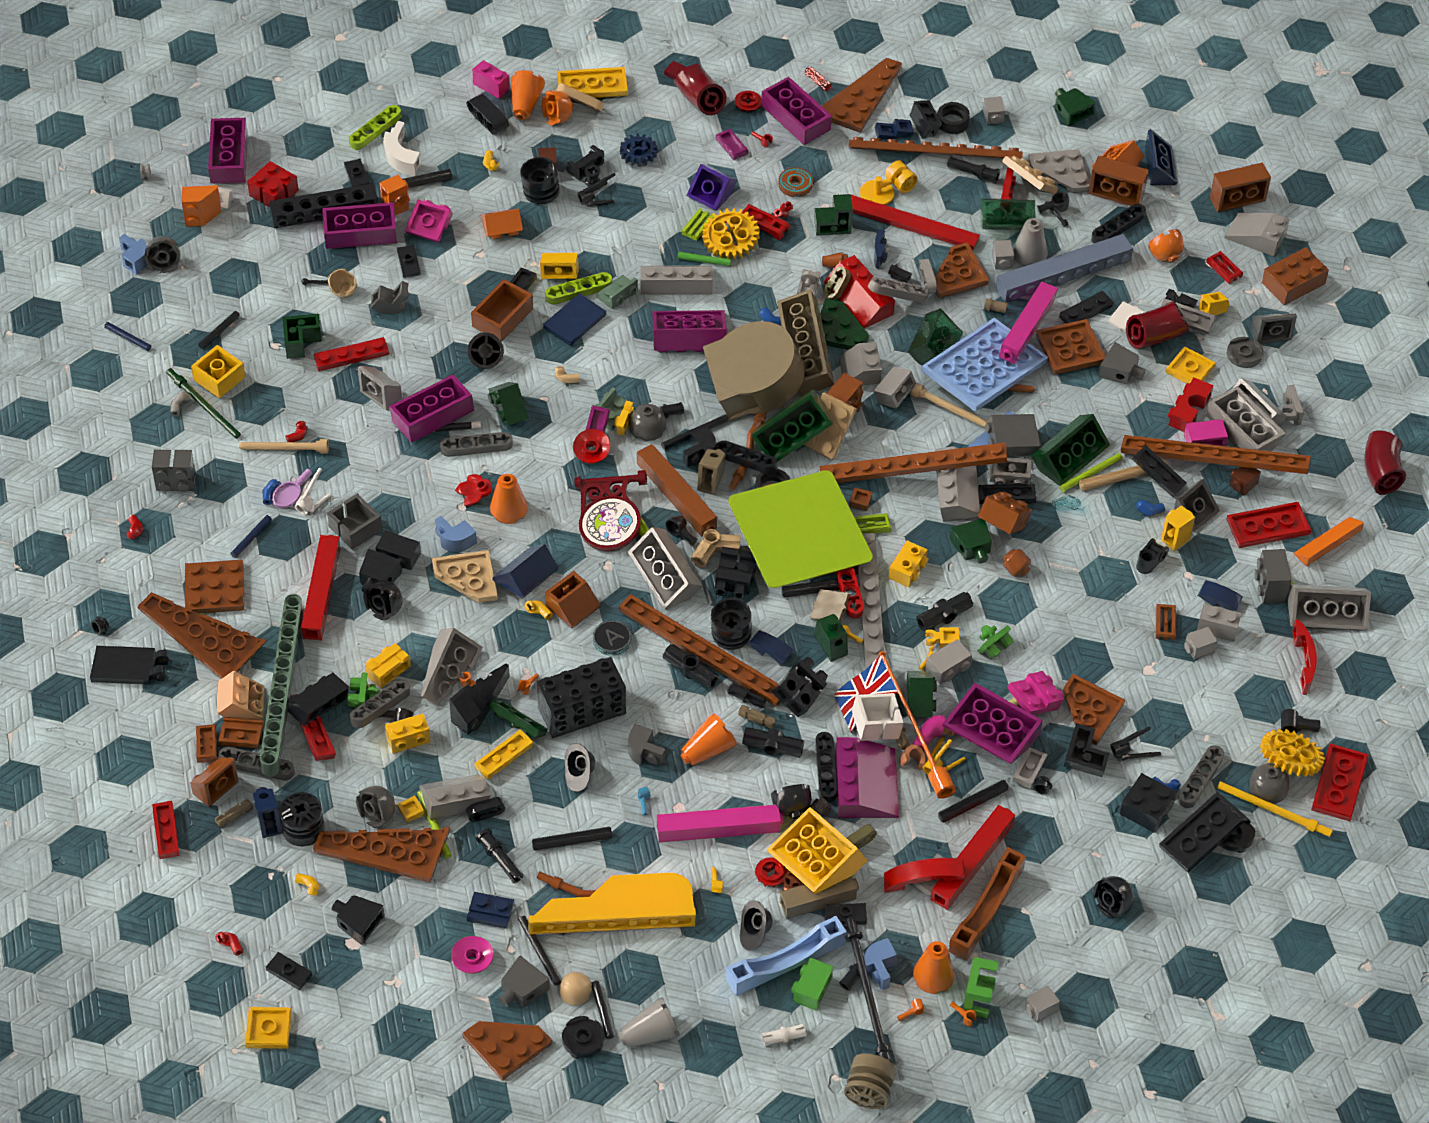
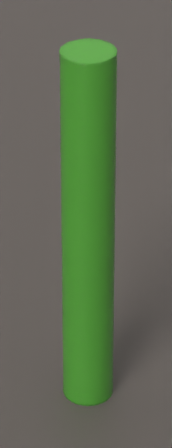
M678 252L677 259L724 266L731 265V259L684 252Z

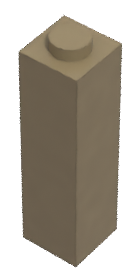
M851 876L817 894L813 893L806 885H801L781 891L780 905L786 919L823 909L824 904H841L854 900L857 896V890H859V884L857 879H853Z

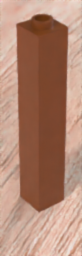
M653 444L637 451V465L642 470H646L647 476L701 537L705 531L717 529V516Z

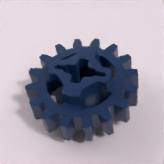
M636 134V137L630 135V139L624 138V142H621V158L625 159V163L632 162V166L635 163L638 166H641V163L648 165V161L653 162V158L657 157L656 141H652V137L646 138V134L642 137L639 134Z

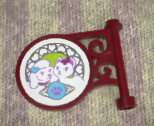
M639 470L636 475L582 479L580 475L574 479L575 489L581 491L579 530L583 540L590 547L600 551H615L629 545L637 537L641 528V516L637 506L627 497V486L631 482H638L639 486L647 485L646 470ZM622 483V486H620V485H614V486L612 487L613 492H616V493H611V492H610V488H611V486H612L613 484ZM589 491L588 495L592 502L586 506V495Z

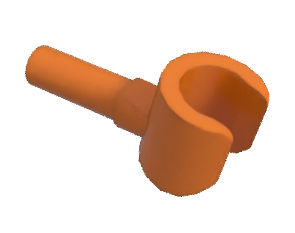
M463 672L465 679L459 678L463 687L476 684L469 672Z
M535 673L528 680H520L517 691L524 690V695L529 694L531 684L539 675Z
M922 999L913 1000L911 1002L912 1008L897 1016V1019L901 1021L913 1014L921 1015L924 1012Z
M952 1001L950 1006L964 1017V1024L969 1027L972 1026V1021L968 1017L976 1020L975 1011H966Z

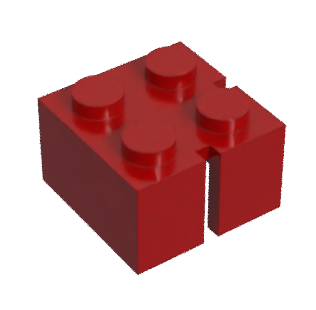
M271 161L247 181L249 196L261 203L264 201V205L269 208V201L290 198L299 191L297 176Z

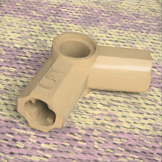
M714 529L705 531L703 540L692 555L691 561L695 566L702 568L707 566L712 556L721 551L722 547L738 549L740 551L741 535L719 534Z

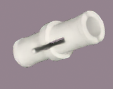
M800 1024L788 1028L782 1026L779 1030L761 1033L762 1041H764L763 1044L764 1046L780 1042L785 1044L789 1040L806 1037V1031L803 1029L804 1025Z

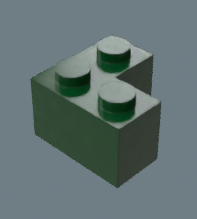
M851 194L833 195L832 207L815 208L814 224L816 236L851 234L853 216Z
M319 313L282 317L287 359L305 357L304 343L322 342Z
M506 382L488 388L489 402L499 408L498 418L501 423L511 425L529 419L518 383Z
M907 671L908 706L913 717H932L933 712H936V700H933V692H937V680L932 676L931 671Z

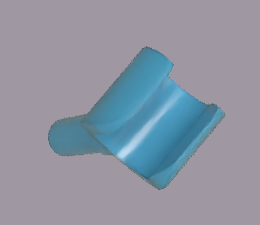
M647 786L638 790V799L641 803L643 816L647 815L645 799L651 797Z

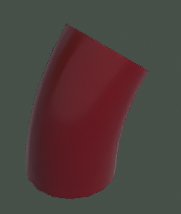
M697 63L688 66L674 80V84L684 97L705 115L718 114L724 108L727 99L725 90L708 75L701 64Z
M1175 301L1144 313L1132 315L1126 322V336L1130 345L1135 349L1154 346L1190 331Z
M1381 430L1373 431L1369 434L1365 446L1364 461L1366 473L1373 489L1379 495H1386L1402 486L1407 475L1401 464V449L1403 446L1401 440L1396 435Z

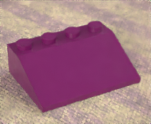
M725 310L653 311L654 351L661 353L668 352V350H675L676 352H685L686 350L703 352V346L721 340L727 335Z
M974 683L945 720L943 726L1005 762L1012 764L1032 746L1040 735L1043 720Z
M836 737L838 818H899L895 748L868 740L861 741L858 737Z

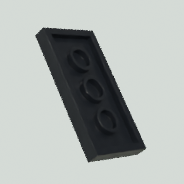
M1217 791L1161 841L1159 847L1189 873L1247 821V817Z

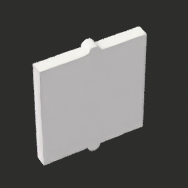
M1123 301L1107 323L1118 328L1119 331L1126 332L1128 318L1135 314L1144 313V311L1138 309L1137 306L1134 307Z

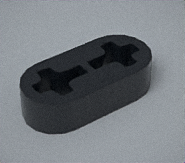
M494 797L468 806L466 813L469 821L477 822L500 815L505 811V805L502 798Z

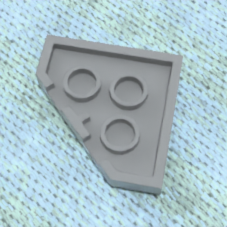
M1079 149L1028 154L1029 166L1039 169L1042 175L1054 180L1056 185L1061 184L1067 187L1066 190L1071 193L1089 191L1090 184Z

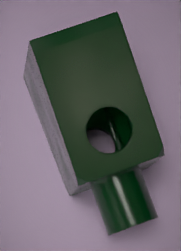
M1059 88L1055 92V110L1067 127L1094 115L1096 102L1079 89L1073 88L1066 92L1063 88Z
M978 519L951 527L949 539L964 559L976 558L980 564L985 563L989 559L987 554L991 552L992 541L985 520Z
M831 614L817 620L814 636L830 662L847 656V633L835 614Z

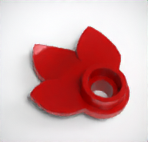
M471 474L467 476V481L460 483L456 487L455 491L465 496L464 506H470L478 503L482 497L488 496L492 491V484L489 480L482 479L478 474Z

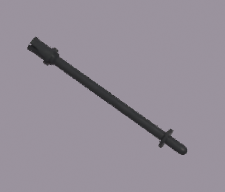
M848 917L846 925L849 934L845 936V940L852 944L877 1042L875 1055L881 1056L893 1063L890 1054L892 1049L891 1046L885 1043L859 942L863 938V934L856 930L854 919Z

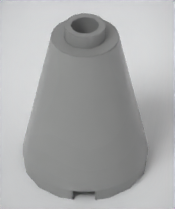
M1035 218L1028 219L1025 222L1013 246L1014 259L1022 266L1047 259L1048 250L1043 224Z
M663 997L658 998L621 1028L622 1033L619 1034L623 1045L628 1044L629 1048L680 1036Z

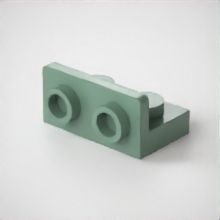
M621 275L599 291L597 298L609 308L614 309L627 298L636 294L638 291V279L633 278L629 280L626 276Z
M614 387L604 394L599 404L595 405L611 410L606 427L611 431L615 429L616 417L620 416L625 402L628 401L616 395V388Z

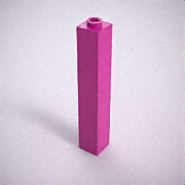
M1044 282L1040 283L1002 343L999 358L1016 364L1053 305L1058 288Z
M776 805L657 814L659 842L779 833L780 824H784L783 813L779 812V808Z

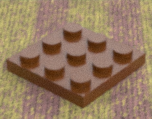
M1087 319L1036 330V337L1044 354L1048 356V363L1054 375L1101 365L1105 359V355Z
M243 559L185 563V607L192 609V611L198 614L245 610Z

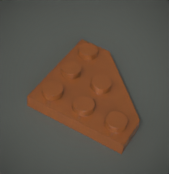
M968 242L950 248L948 256L944 259L938 274L935 276L936 294L939 298L985 286L989 283L988 277Z
M1072 674L1063 688L1067 705L1075 725L1078 723L1095 728L1092 744L1097 746L1124 706L1125 699Z
M478 1021L462 1033L467 1043L502 1081L552 1045V1039L537 1025Z

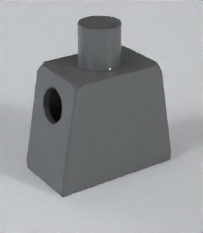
M1114 342L1100 365L1099 377L1128 384L1132 376L1142 379L1146 369L1138 366L1139 356L1136 353Z
M520 955L501 980L504 994L499 997V1001L505 1007H508L514 1001L521 1007H525L550 989V978Z

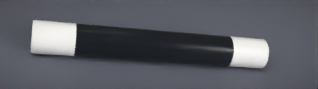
M481 421L449 423L434 432L481 428Z

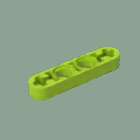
M397 105L388 106L349 136L350 147L354 150L362 149L401 119L400 107ZM379 121H384V122H386L385 124H382V125L377 124V122H379ZM372 130L373 133L367 134L365 131Z
M601 272L551 286L545 291V299L549 304H558L572 300L579 293L583 296L597 293L612 283V276L609 273ZM584 284L592 285L590 288L583 287ZM570 288L575 290L572 293L566 292Z

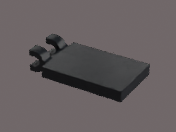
M97 645L90 680L91 682L149 685L150 680L165 681L164 666H155V664L168 665L169 657H167V650H158L156 652L155 648Z

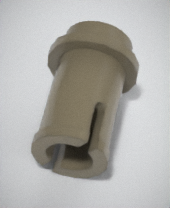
M991 297L990 299L986 298L984 309H987V312L991 310L1005 314L1007 302L992 300Z

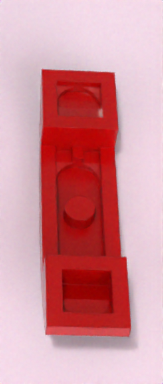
M1295 620L1292 633L1295 647H1303L1306 667H1303L1300 682L1302 694L1307 695L1314 678L1317 655L1309 631L1300 620Z
M932 858L896 866L884 873V891L887 893L904 890L907 884L942 878L944 882L965 879L964 860L957 858Z

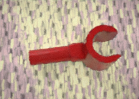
M754 131L751 133L752 136L762 141L763 147H767L773 141V137L770 134L761 136Z

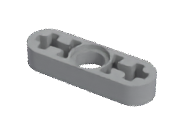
M929 259L919 260V273L926 294L936 293V279Z

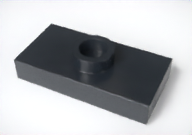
M361 158L344 162V168L351 187L369 184Z
M415 246L398 247L397 254L403 278L421 275Z
M866 903L824 904L825 921L837 916L842 924L846 922L848 917H852L857 925H867Z
M277 952L265 967L266 971L298 990H301L312 976V971L280 952Z

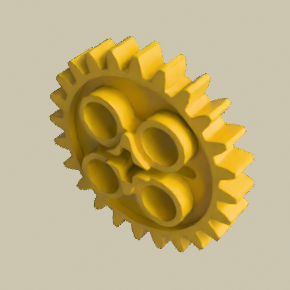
M726 208L725 213L719 210V215L713 213V219L708 218V223H704L705 229H702L704 246L708 247V252L713 251L714 257L719 254L720 258L726 256V259H730V256H733V259L736 260L737 255L743 258V253L749 255V249L754 250V245H758V239H760L757 221H754V216L749 217V212L743 214L742 209L736 212L735 208H733L732 212H729L728 208ZM725 223L728 224L730 232H728V229H727V226H726Z
M1278 728L1277 732L1273 729L1271 733L1267 731L1260 744V748H1262L1260 752L1264 753V758H1269L1268 763H1274V767H1280L1282 772L1287 770L1289 775L1292 772L1298 777L1300 773L1305 777L1308 774L1311 776L1314 773L1318 774L1325 760L1323 757L1324 753L1320 752L1321 747H1315L1316 742H1310L1309 737L1303 738L1302 733L1297 735L1295 731L1290 733L1287 729L1284 732L1280 728Z

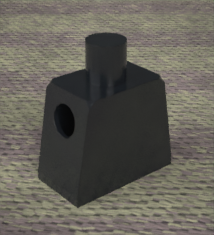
M368 549L359 571L360 583L363 585L361 588L362 592L364 593L368 586L377 581L386 580L394 583L403 572L401 560Z
M356 895L351 896L347 903L337 899L332 905V911L338 913L336 917L338 927L360 945L366 942L385 917L383 905Z

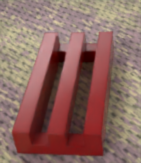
M1221 251L1208 257L1206 263L1228 284L1232 283V280L1236 281L1238 277H1243V272Z

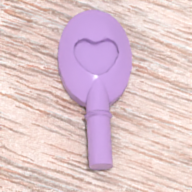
M306 469L295 482L287 481L279 485L273 493V504L277 508L283 509L296 503L301 494L300 487L312 475L311 470Z

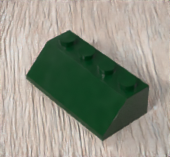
M813 389L754 429L751 436L764 454L775 457L778 462L827 429L833 422L825 403Z
M1094 414L1079 415L1033 453L1031 457L1041 473L1061 486L1109 447L1110 443Z

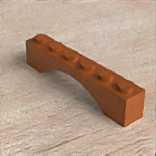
M1009 847L1006 849L980 899L950 938L948 952L966 961L968 960L1024 870L1025 855Z

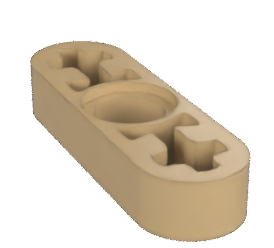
M559 83L556 89L566 93L571 100L598 112H601L605 105L602 101Z

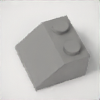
M877 342L858 343L839 357L842 374L846 373L862 381L863 385L881 383L882 368Z
M358 367L360 392L387 411L390 408L389 406L402 399L401 386L397 381H393L386 373L379 371L375 367Z

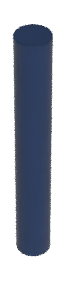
M110 322L105 323L104 328L146 351L151 349L149 343Z
M266 515L230 553L231 556L237 558L271 522L272 518Z

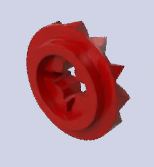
M742 91L735 96L734 103L736 108H740L741 111L746 110L748 113L752 110L755 112L756 109H760L761 96L754 91Z
M774 857L762 859L755 867V876L758 882L763 883L764 886L770 885L773 888L775 885H782L784 877L788 873V869ZM774 868L775 873L768 877V872Z

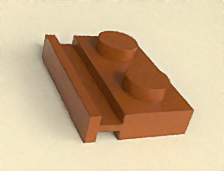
M224 717L219 745L259 749L262 729L264 727L263 720Z

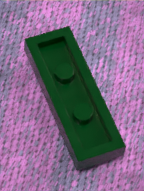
M502 700L491 702L489 709L494 711L497 717L507 719L513 727L526 731V735L529 737L537 738L546 735L548 731L546 727Z

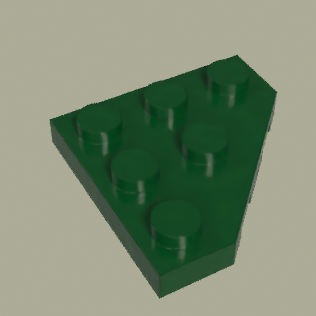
M825 298L820 315L826 344L850 350L858 343H868V333L842 301Z

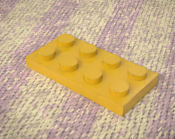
M625 67L557 71L558 85L559 83L567 85L593 98L628 96Z

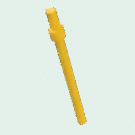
M1221 781L1217 787L1219 790L1303 825L1311 832L1316 831L1328 837L1333 832L1332 829L1318 824L1319 821L1304 818Z

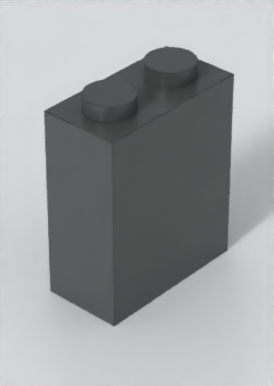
M1034 414L991 415L989 421L986 422L985 430L986 433H989L988 445L1006 442L1007 456H1031L1040 448Z

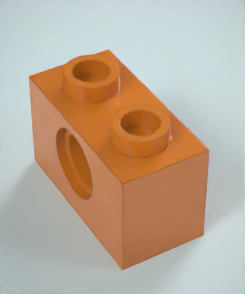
M395 175L380 182L381 202H394L395 216L409 210L408 202H410V198L407 192L409 186L406 180H402L399 175Z

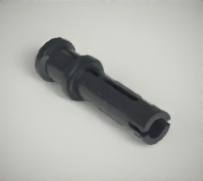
M951 156L947 162L948 168L973 174L978 179H986L992 181L993 184L997 183L1000 176V169L997 168L995 170L987 167L985 164L976 165Z
M488 828L481 831L477 835L476 841L483 845L488 856L496 860L512 883L519 882L520 878H523V874L504 852L502 843L495 839L491 829Z

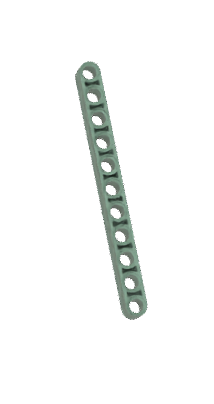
M290 594L285 597L260 754L261 772L268 777L275 776L280 769L287 711L303 615L302 598L298 594Z

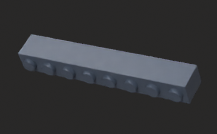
M1121 234L997 275L995 288L1004 302L1016 300L1035 293L1041 282L1056 286L1122 263H1127L1132 260L1133 247L1125 235Z

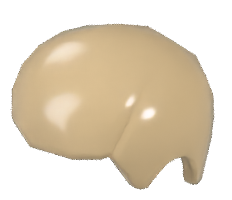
M346 269L335 270L329 276V288L334 295L347 298L356 291V278Z
M570 972L565 975L560 984L562 1000L570 1005H581L588 1001L592 991V983L589 977L581 972Z

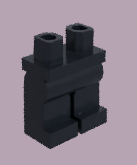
M722 547L719 566L715 576L716 595L725 596L727 591L734 592L735 598L741 600L744 599L746 594L749 595L758 566L752 552L741 550L739 560L738 549Z
M806 657L795 664L771 691L783 704L788 701L785 706L797 717H800L809 710L827 685L825 681L828 675L823 670L815 673L811 669L814 661L810 657Z

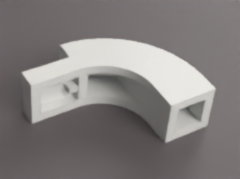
M397 121L395 128L391 129V133L385 132L384 134L385 157L390 166L406 175L415 176L421 164L420 152L408 150L401 146L405 136L404 122Z

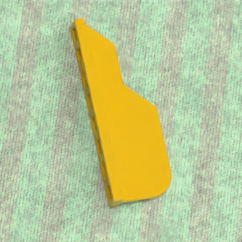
M677 873L612 875L590 897L551 899L534 916H529V935L695 926L696 912L693 903L692 886L687 878Z

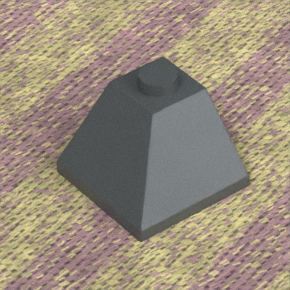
M1297 314L1253 316L1251 330L1254 339L1260 344L1292 340Z

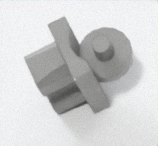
M803 269L797 294L811 289L815 296L820 272Z

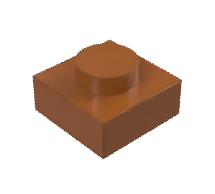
M855 487L849 500V506L867 511L873 492Z

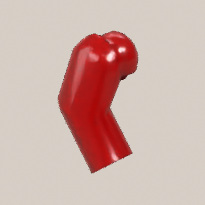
M790 201L782 203L780 208L774 210V215L783 219L787 218L789 211L793 209L792 203Z
M301 420L296 423V431L285 436L287 442H297L305 437L308 431L305 421Z
M131 515L128 518L131 527L129 528L130 531L127 532V537L135 540L136 537L141 535L144 527L136 515Z
M218 932L216 934V941L223 946L231 947L235 956L241 955L244 952L236 934L229 932Z

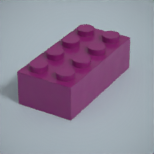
M789 76L762 91L761 106L803 145L831 130L832 115Z
M246 117L211 118L208 162L210 184L246 183L248 140Z
M394 202L322 208L326 249L397 243Z
M454 375L389 406L392 422L411 443L475 411L472 394Z

